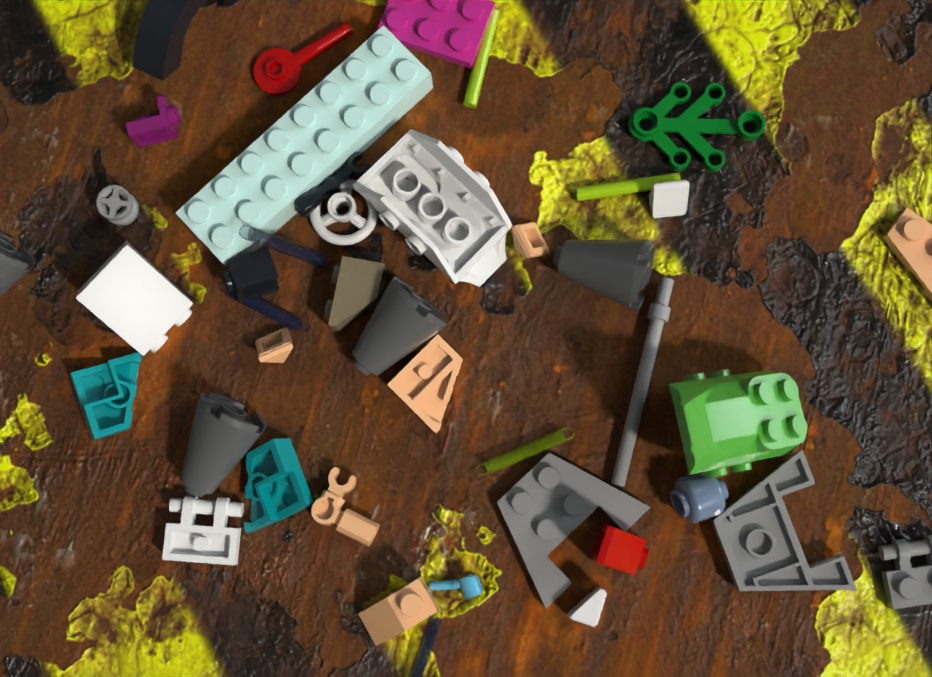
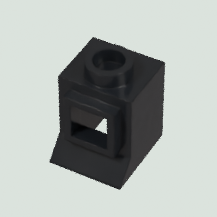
M262 246L257 253L252 251L232 257L231 261H227L228 270L222 272L227 291H235L239 303L279 291V285L276 280L279 276L268 247Z

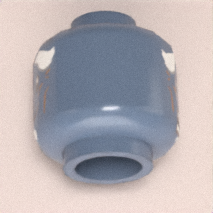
M704 472L679 478L675 482L674 490L671 491L670 497L672 506L680 518H685L692 523H699L718 516L724 511L728 490L721 478L705 479Z

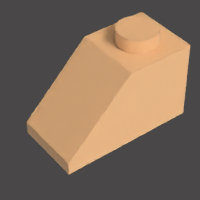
M422 576L361 611L358 615L377 646L436 613L439 607Z

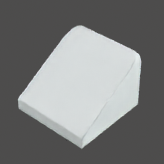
M689 181L655 183L648 194L651 216L653 218L684 215L687 211Z
M597 586L567 613V617L593 627L598 625L607 595L606 590Z

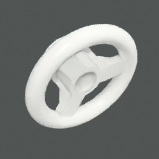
M348 179L341 184L339 188L341 191L332 195L328 201L327 208L329 213L320 216L321 202L310 214L313 228L321 238L329 243L342 246L356 244L365 239L373 231L377 223L379 212L367 200V220L356 212L357 206L351 195L352 190L357 191L352 186L357 180ZM341 206L349 207V211L346 214L338 213V209ZM337 221L350 222L360 230L349 235H338L329 231L326 226Z

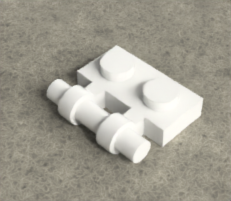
M185 495L184 498L172 497L169 502V511L182 513L181 523H166L162 560L238 565L241 528L227 527L229 516H243L244 503L231 502L230 498L218 497L216 501L200 500L194 495ZM196 515H214L213 526L195 525Z

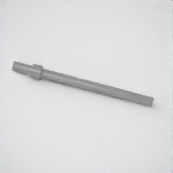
M660 277L655 302L651 303L647 318L650 319L610 484L625 487L663 325L668 323L671 311L668 304L674 280L670 278Z

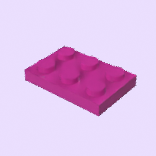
M389 0L376 31L384 25L405 47L472 69L496 6L495 2L489 0Z

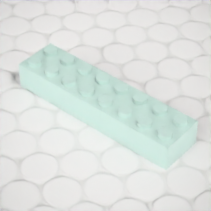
M383 25L184 204L176 214L228 268L227 261H231L232 257L256 251L261 246L246 240L249 239L248 233L251 227L260 229L262 232L265 231L267 234H274L297 213L294 203L296 198L315 188L319 189L327 179L332 176L335 177L348 167L350 155L355 152L363 153L433 89L431 72Z

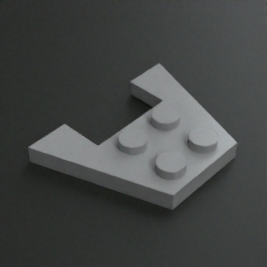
M803 450L795 452L726 507L721 514L710 520L737 591L857 590L843 554H836L808 564L782 496L815 484Z
M550 452L497 501L545 608L572 584L547 555L598 506L625 532L651 508Z

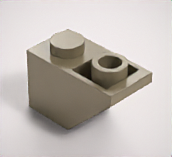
M342 256L341 265H335L332 274V286H336L333 300L328 299L324 319L329 321L328 326L333 331H342L376 308L383 295L387 275L384 263Z

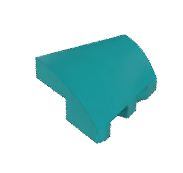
M139 352L70 373L91 442L130 429L133 400L137 390L138 369L142 359Z
M290 438L272 439L246 454L248 483L245 486V499H251L250 521L244 522L246 533H252L281 521L313 505V498Z

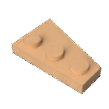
M907 207L900 213L883 239L906 270L915 275L925 289L923 292L932 301V224Z

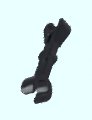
M355 152L350 155L348 167L335 177L332 176L327 179L319 189L315 188L305 192L295 199V210L301 217L311 214L324 200L323 198L326 195L337 191L341 184L352 176L360 178L371 168L370 163L361 169L354 167L353 164L361 160L362 153Z

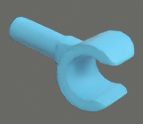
M474 574L453 580L430 581L429 584L430 590H454L461 588L464 599L483 592L480 579Z

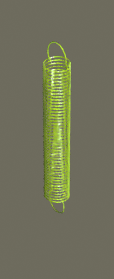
M557 430L556 433H555V432H554V433L552 432V433H551V436H552V434H553V436H554V434H555V436H556V434H557V436H558V434H559V436H560L561 431H560V430H559V431ZM559 438V441H556L555 444L551 443L548 447L546 445L543 449L539 447L538 451L537 449L536 451L532 449L531 453L527 451L526 455L525 453L524 455L520 453L519 457L518 455L517 457L513 455L512 459L511 457L510 459L509 457L508 459L504 457L503 461L502 459L501 461L497 459L496 463L495 461L494 463L493 461L492 463L488 461L487 465L486 463L480 465H485L487 471L491 474L494 471L506 468L507 465L509 466L512 463L514 464V462H519V460L521 461L524 458L526 459L529 456L531 457L534 454L546 451L547 448H552V446L564 443L569 439L560 440Z

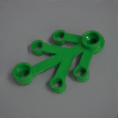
M677 82L672 85L669 94L653 109L643 107L635 110L629 118L628 129L636 140L641 142L652 141L669 158L668 164L674 171L680 172L685 170L691 161V156L686 149L678 148L665 133H677L703 158L704 168L709 172H717L725 164V154L719 149H714L699 133L737 134L744 141H754L765 130L766 121L764 116L755 110L745 111L739 119L699 118L711 106L719 105L724 99L725 88L719 83L709 84L704 90L703 95L678 118H664L675 105H684L691 95V89L688 84ZM677 89L684 91L685 97H676L674 91ZM715 90L719 93L720 98L713 99L709 96L708 92ZM646 121L651 125V129L642 130L639 123ZM743 125H752L754 128V132H746L743 129ZM681 155L684 157L685 163L682 165L677 164L673 157ZM716 156L720 164L716 166L710 164L708 157Z

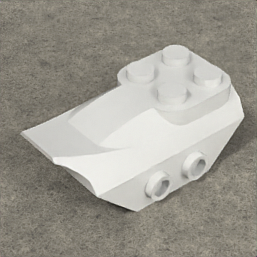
M410 129L352 186L380 213V219L391 230L397 228L406 237L405 242L412 251L418 255L423 253L455 284L462 281L480 287L507 260L505 251L506 234L513 225L495 193L490 188L488 180L480 172H473L463 163V157L455 148L451 146L447 148L440 140Z

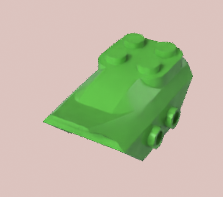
M729 369L708 373L707 379H705L703 372L682 377L683 382L669 384L689 475L704 472L705 479L727 475L726 467H729L730 474L751 470V462L790 454L806 438L808 427L800 403L799 389L796 382L786 373L766 370L730 375Z

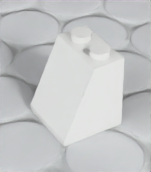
M125 241L77 291L76 299L143 356L149 350L155 353L168 339L165 333L174 324L177 327L181 326L193 312L189 309L193 304L191 299L128 241Z

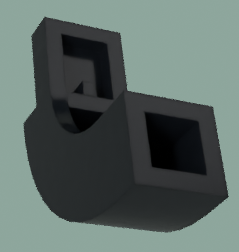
M149 0L135 39L133 67L162 81L181 66L183 42L188 26L199 8L209 0Z

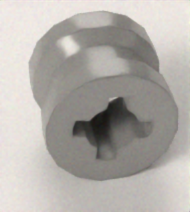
M108 186L97 197L96 204L99 213L113 224L119 226L128 225L138 216L139 204L137 199L121 186Z

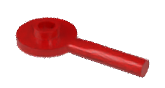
M345 22L294 54L283 48L267 50L260 55L255 63L254 78L262 91L272 96H283L291 93L301 81V66L352 35L353 31L348 23Z

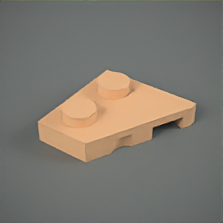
M436 334L387 385L437 433L440 430L443 415L450 400L453 385L463 359Z

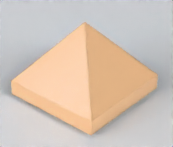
M535 222L512 227L514 252L527 259L550 253V249Z
M287 327L255 341L260 362L284 363L293 349L290 332Z

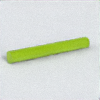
M496 9L490 19L471 70L463 105L468 108L474 109L477 107L500 13Z
M679 172L577 187L575 188L578 202L650 191L655 183L681 181Z

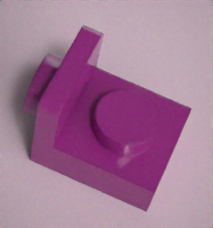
M164 95L156 96L160 115L145 114L139 116L136 121L126 123L128 136L138 147L179 138L176 126L181 125V119L175 104L171 105Z

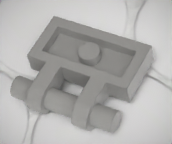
M932 535L924 536V540L907 542L906 539L893 540L891 545L879 546L878 551L881 560L894 559L895 569L881 571L888 608L899 609L932 604ZM926 555L928 565L911 567L910 559L912 556Z

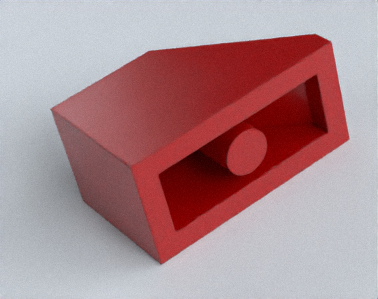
M600 524L589 559L635 575L637 568L641 570L644 568L649 549L644 547L646 539L608 525Z

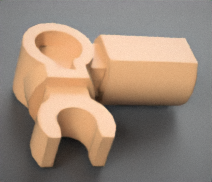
M334 467L328 476L330 485L328 490H323L320 498L312 505V516L321 525H337L336 531L369 547L379 530L380 524L348 508L345 512L341 511L345 502L342 498L345 493H349L354 489L357 478L351 475L347 484L338 485L336 479L340 469Z

